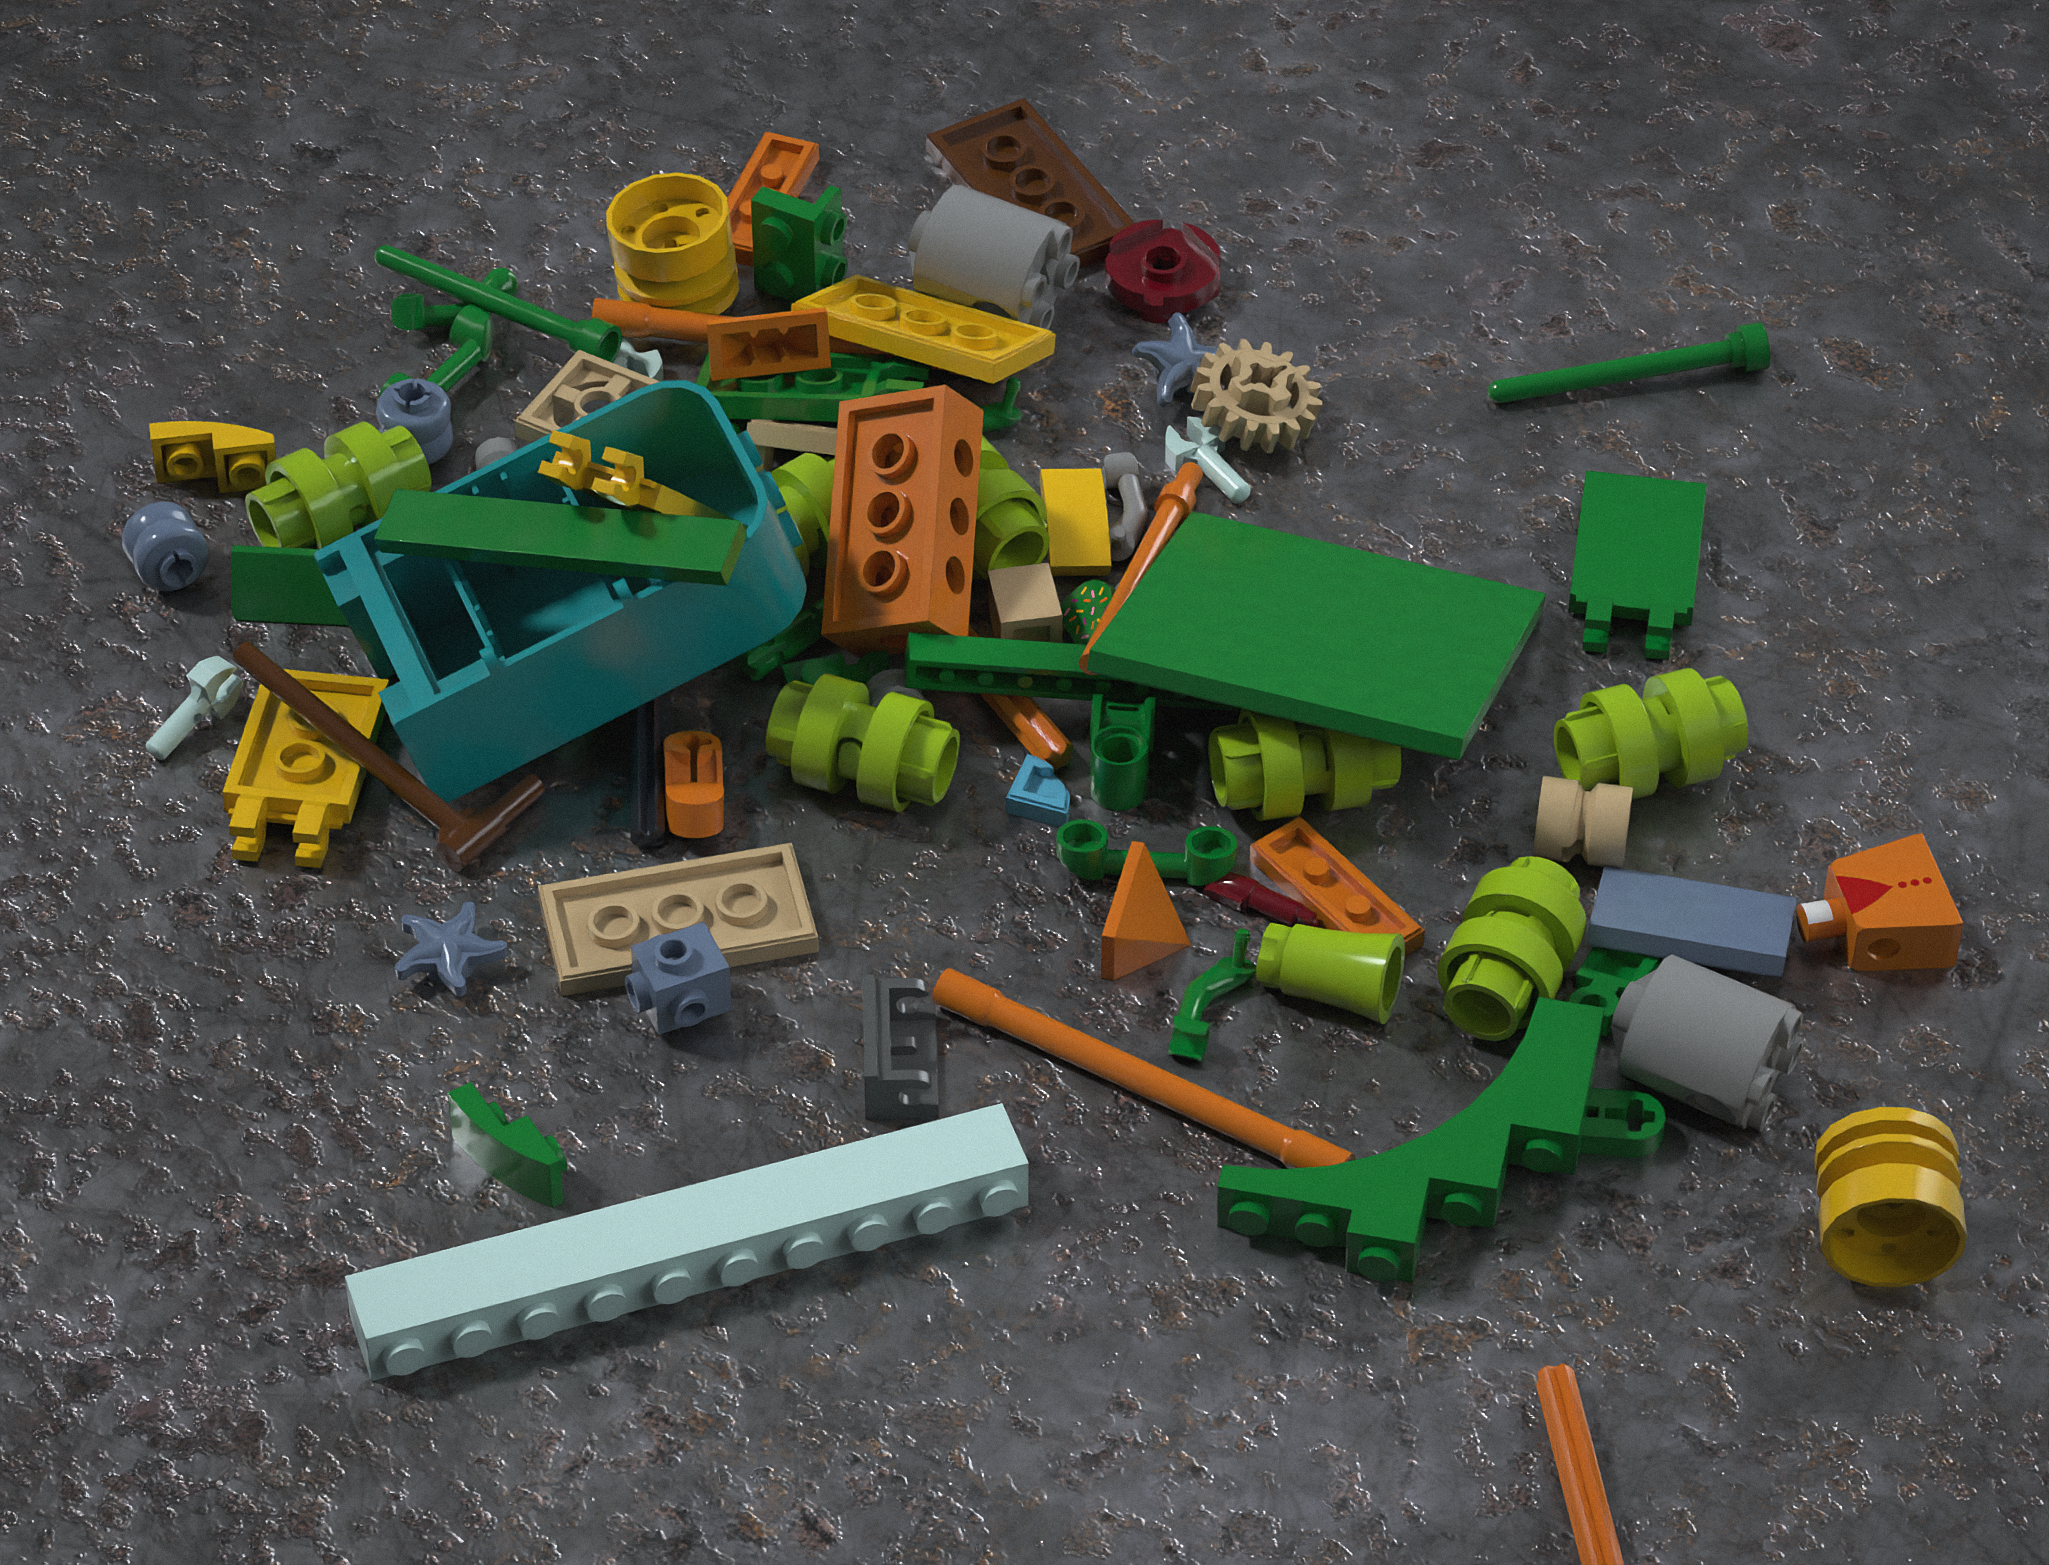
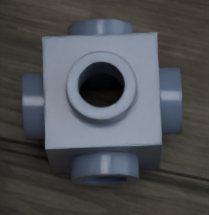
M705 922L668 934H660L631 946L633 974L625 976L627 994L636 1013L646 1011L658 1035L680 1027L693 1026L704 1019L732 1010L730 967Z

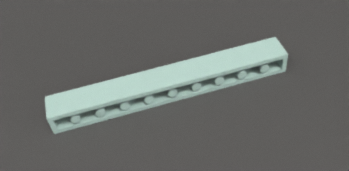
M1000 1103L345 1276L350 1319L371 1381L393 1375H408L420 1368L461 1357H475L487 1350L520 1341L542 1339L554 1332L591 1322L609 1321L621 1314L659 1304H673L692 1295L726 1286H740L763 1276L793 1268H807L819 1261L857 1251H871L890 1242L920 1234L938 1233L950 1226L987 1216L997 1217L1007 1214L1014 1209L1028 1206L1029 1163L1005 1108Z

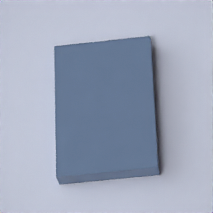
M1604 865L1589 922L1586 944L1592 947L1663 959L1673 954L1698 965L1779 978L1783 976L1797 898Z

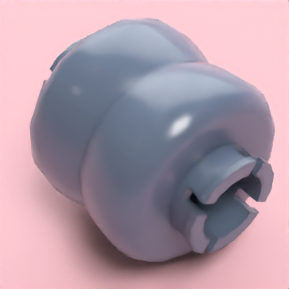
M406 379L392 384L382 392L376 405V418L380 425V433L398 425L405 427L418 442L428 464L434 463L445 456L453 444V427L450 422L451 402L444 389L434 382L423 379Z
M161 501L144 506L127 520L122 531V548L128 560L134 564L140 580L154 590L168 592L184 588L193 583L203 573L208 562L209 546L203 534L196 528L190 513L176 503Z

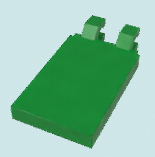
M708 351L696 384L706 387L719 401L728 419L838 422L839 401L927 388L924 387V382L905 381L902 379L905 377H915L919 380H929L931 365L900 356H894L886 360V354L830 353L831 368L712 381Z
M1586 470L1568 612L1586 614L1582 650L1607 653L1611 617L1648 621L1644 657L1669 660L1673 624L1692 626L1706 483Z

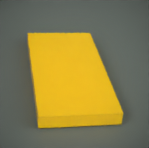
M857 274L791 304V311L826 307L830 336L992 384L1054 354L1056 334L1050 330Z

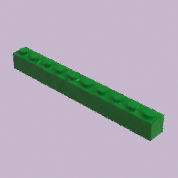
M909 632L904 656L905 688L1092 701L1093 694H1103L1106 701L1144 703L1147 697L1157 698V706L1241 711V708L1099 674L1088 675L1079 667V659L1087 645Z

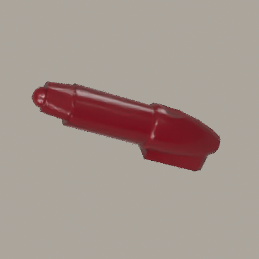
M1228 872L1220 879L1207 884L1203 890L1204 894L1210 899L1242 913L1244 908H1250L1290 927H1293L1295 924L1317 927L1319 923L1317 913L1304 906V904L1260 885L1258 881L1241 874Z

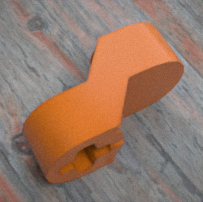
M682 731L669 735L663 742L666 827L669 832L685 838H704L716 835L724 828L721 741L717 736L702 731Z

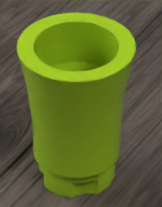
M1270 923L1262 937L1261 948L1257 958L1256 978L1257 981L1261 982L1262 986L1281 989L1284 995L1309 999L1345 1009L1378 1023L1385 1024L1392 1014L1401 986L1405 960L1404 937L1400 933H1357L1329 930L1302 924H1295L1292 928Z

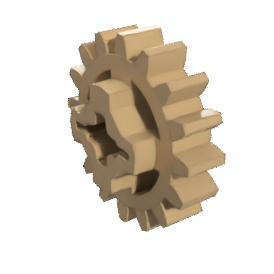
M1240 339L1238 348L1235 351L1223 342L1219 344L1215 355L1208 352L1204 354L1191 384L1190 391L1195 393L1191 406L1194 410L1205 411L1201 421L1204 427L1218 425L1222 429L1219 439L1223 442L1235 436L1240 439L1241 449L1245 451L1249 450L1252 442L1260 443L1266 453L1273 452L1276 442L1291 450L1295 446L1297 437L1306 440L1310 435L1313 425H1315L1323 402L1317 398L1321 385L1318 382L1307 381L1311 371L1308 365L1294 367L1291 364L1292 352L1286 351L1277 356L1272 354V346L1269 342H1264L1260 350L1252 349L1246 339ZM1220 383L1225 386L1224 390H1222Z

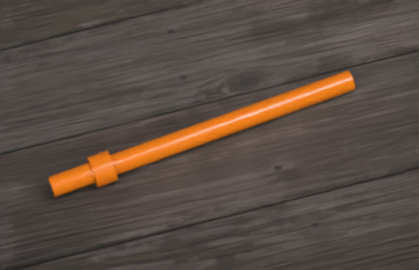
M1184 463L1180 467L1174 481L1167 483L1162 488L1154 506L1156 515L1079 659V667L1084 673L1098 675L1087 670L1091 647L1169 543L1177 525L1182 524L1196 504L1195 491L1203 477V471L1196 463Z

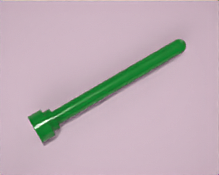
M382 245L375 251L374 259L378 266L569 345L572 353L581 350L612 363L619 353L622 343V331L617 325L597 317L575 322L390 245Z
M1761 322L1736 326L1734 333L1725 334L1723 341L1495 380L1489 385L1487 394L1492 402L1501 404L1728 364L1731 369L1741 368L1743 373L1768 369L1770 366V345L1765 327Z

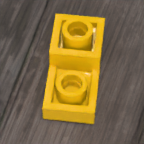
M171 421L149 423L157 483L217 477L219 493L259 489L266 486L265 472L267 465L277 460L274 434L218 422Z
M1101 468L1041 469V498L1046 506V523L1048 524L1046 531L1050 538L1047 563H1049L1052 576H1109L1111 570L1110 537Z

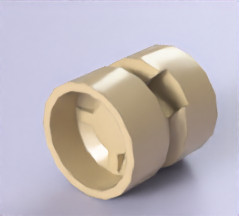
M1543 776L1533 856L1553 861L1569 862L1575 854H1582L1587 865L1623 868L1633 787L1597 783L1591 791H1584L1579 780Z

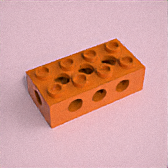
M947 385L839 401L821 635L859 658L874 651H886L888 655L905 653L909 632L968 636L984 411Z

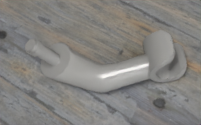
M1129 452L1108 454L1103 460L1102 476L1105 490L1119 488L1123 502L1122 516L1109 528L1111 562H1120L1132 555L1149 520V511L1139 483L1138 461Z

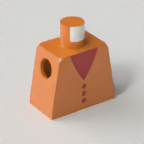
M1923 833L1910 835L1834 860L1828 866L1823 900L1798 904L1796 909L1797 926L1802 940L1807 943L1836 937L1848 966L1857 972L1948 968L1956 966L1963 921Z

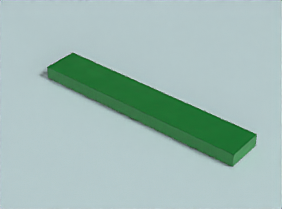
M395 489L374 540L382 553L727 586L747 533L742 522L739 520Z

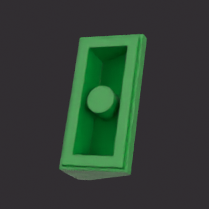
M232 546L231 609L234 620L349 626L338 608L323 573L314 558V553L319 549Z

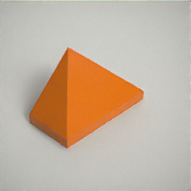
M826 307L706 321L712 381L831 368Z
M1131 842L1104 926L1101 943V979L1114 981L1191 946V942L1145 843Z

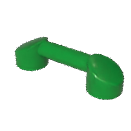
M470 304L458 313L452 324L449 337L451 346L457 349V351L432 373L426 381L434 382L447 393L479 361L486 362L489 359L494 333L493 317L490 312ZM401 372L393 374L384 383L378 398L392 384L414 378Z
M1079 819L1069 821L1058 829L1056 834L1057 857L1070 872L1088 880H1100L1105 875H1121L1129 850L1108 849V833L1102 825L1091 820ZM1204 826L1188 834L1185 841V853L1148 852L1160 878L1185 879L1190 885L1201 886L1220 879L1233 868L1237 858V839L1230 831L1224 828Z

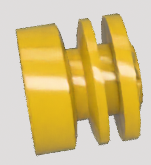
M679 172L656 174L629 184L614 196L606 210V222L611 256L614 259V272L619 300L646 303L656 308L720 315L732 305L739 292V274L735 247L732 242L728 199L717 184L692 174Z
M1877 1107L1854 1112L1828 1127L1817 1141L1814 1163L1817 1175L1816 1190L1821 1201L1818 1214L1821 1251L1829 1267L1848 1280L1868 1286L1904 1287L1927 1282L1950 1270L1964 1253L1967 1234L1964 1203L1959 1193L1961 1172L1958 1167V1144L1948 1126L1933 1115L1911 1108Z

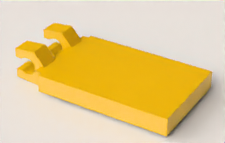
M552 430L548 442L561 447L562 453L556 451L552 463L542 460L538 473L554 484L573 490H580L621 510L735 520L662 484L645 479L644 462L641 456L606 446L601 459L615 464V469L591 462L590 440ZM742 523L746 531L748 525Z
M284 669L376 744L386 713L385 706L378 692L389 687V679ZM261 683L222 791L224 811H228V818H231L229 824L230 836H237L231 849L232 859L258 862L265 844L267 822L294 825L292 832L293 842L300 843L295 853V866L321 868L328 850L330 829L341 830L343 823L350 824L367 770Z

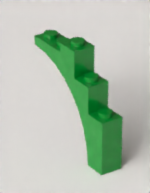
M1538 997L1525 1037L1502 1073L1467 1108L1428 1134L1386 1152L1331 1166L1275 1170L1222 1165L1217 1185V1226L1231 1228L1245 1235L1265 1234L1300 1240L1314 1247L1335 1246L1346 1248L1345 1271L1363 1274L1370 1279L1378 1281L1393 1279L1413 1283L1427 1217L1446 1220L1457 1226L1476 1225L1494 1229L1508 1164L1528 1167L1533 1171L1542 1173L1560 1172L1575 1175L1590 1094L1594 1085L1601 1050L1605 1008Z

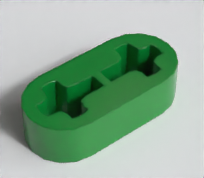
M1592 1088L1588 1113L1582 1133L1580 1153L1631 1158L1645 1157L1654 1153L1661 1146L1664 1137L1666 1117L1663 1106L1657 1099L1646 1093ZM1628 1119L1641 1120V1131L1634 1132L1628 1130Z

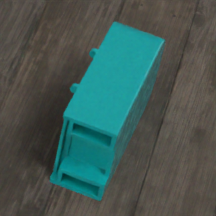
M687 380L660 381L642 387L556 431L590 440L591 462L615 469V464L601 459L606 446L641 456L644 462L645 479L662 484L748 525L746 530L747 537L727 586L382 553L374 537L383 518L314 553V558L323 573L338 608L378 678L385 679L397 673L400 682L378 692L397 735L425 784L445 802L449 803L769 641L789 627L802 609L807 586L803 569L794 548L804 544L788 511L785 510L777 514L776 510L786 506V503L769 471L766 472L765 469L759 472L756 471L755 468L764 463L748 431L745 430L736 434L719 401L706 387ZM551 433L435 491L436 493L619 509L580 490H573L554 484L538 473L542 460L552 463L556 451L562 453L561 447L548 442Z

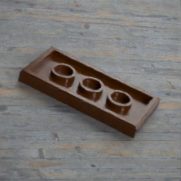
M1025 98L926 135V151L955 185L966 186L1064 222L1068 227H1071L1073 229L1070 254L1079 257V269L1106 259L1109 254V244L1112 238L1122 229L1135 224Z

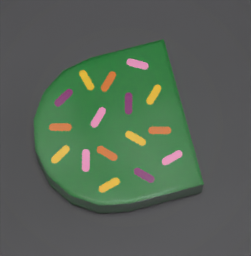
M1099 580L1087 581L1077 587L1060 604L1062 622L1075 644H1088L1116 588Z

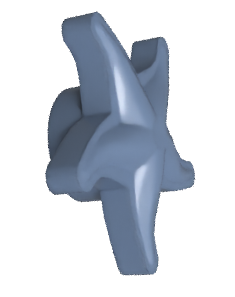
M1178 312L1168 321L1172 331L1168 342L1143 341L1138 342L1132 349V354L1136 358L1147 359L1154 365V376L1158 383L1157 404L1161 407H1166L1172 401L1173 395H1186L1190 393L1194 396L1195 393L1191 392L1190 388L1197 367H1200L1206 352L1215 355L1217 348L1197 344L1190 326L1184 316Z
M473 902L463 903L461 912L442 924L424 917L404 915L401 918L402 930L413 935L418 944L411 948L396 963L395 974L398 980H406L415 973L425 972L431 980L445 984L456 996H463L467 992L465 979L473 973L475 966L507 957V943L503 940L488 941L475 935L476 911Z

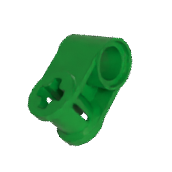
M1093 694L1090 724V793L1093 800L1105 809L1115 811L1129 810L1138 806L1145 799L1150 754L1154 752L1157 710V698L1147 697L1144 703L1106 701L1103 694Z

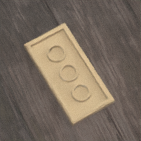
M792 843L538 886L539 903L561 996L625 986V976L633 974L632 945L647 941L654 936L668 934L701 922H705L729 967L819 952L818 935Z

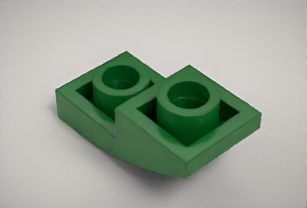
M472 1082L448 1092L452 1136L480 1167L513 1191L551 1208L564 1203L562 1173L567 1171V1162L559 1143L552 1135L543 1137L528 1115L508 1123L500 1106L494 1101L487 1104Z

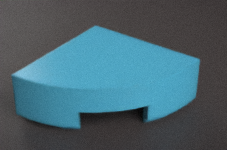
M1027 754L1006 797V813L1061 827L1069 822L1070 794L1061 780L1054 774V768L1048 762Z

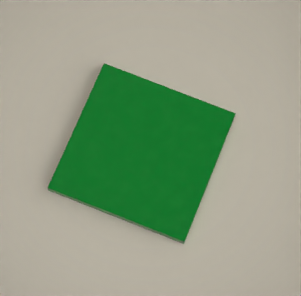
M1191 511L1091 647L1087 670L1094 674L1458 760L1461 759L1540 619L1544 609L1546 593Z

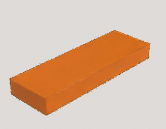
M764 133L727 198L736 263L753 267L751 199L762 186L798 198L819 161V144L775 133Z
M1300 816L1250 845L1249 860L1291 899L1304 904V906L1317 913L1318 924L1323 929L1357 933H1400L1404 937L1405 956L1424 945L1425 930Z

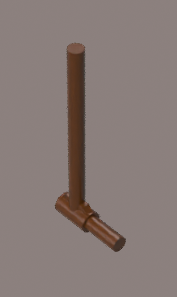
M243 642L232 656V661L439 829L436 846L437 854L444 865L452 871L460 872L505 833L506 825L545 793V787L541 780L534 774L529 773L489 807L464 808L458 812L251 642Z

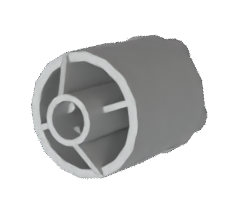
M953 185L941 196L932 211L924 210L919 215L912 228L908 247L914 288L922 294L1048 330L1054 316L1053 304L1060 289L1068 290L1074 283L1079 270V257L1070 254L1073 229L1068 227L1066 223L963 185Z
M1671 954L1662 961L1656 970L1635 982H1630L1621 995L1611 1024L1618 1071L1620 1076L1626 1080L1715 1116L1737 1127L1745 1129L1749 1126L1762 1131L1775 1106L1777 1096L1770 1091L1778 1073L1781 1071L1789 1075L1794 1069L1802 1051L1804 1038L1797 1034L1800 1030L1804 1014L1797 1011L1795 1005Z

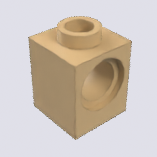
M1049 563L987 570V614L993 638L1062 643V611Z

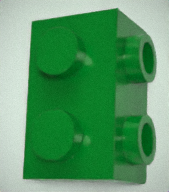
M829 185L816 203L813 204L762 186L751 199L754 288L796 302L844 280L848 269V260L846 257H843V235L847 225V216L842 212V190Z

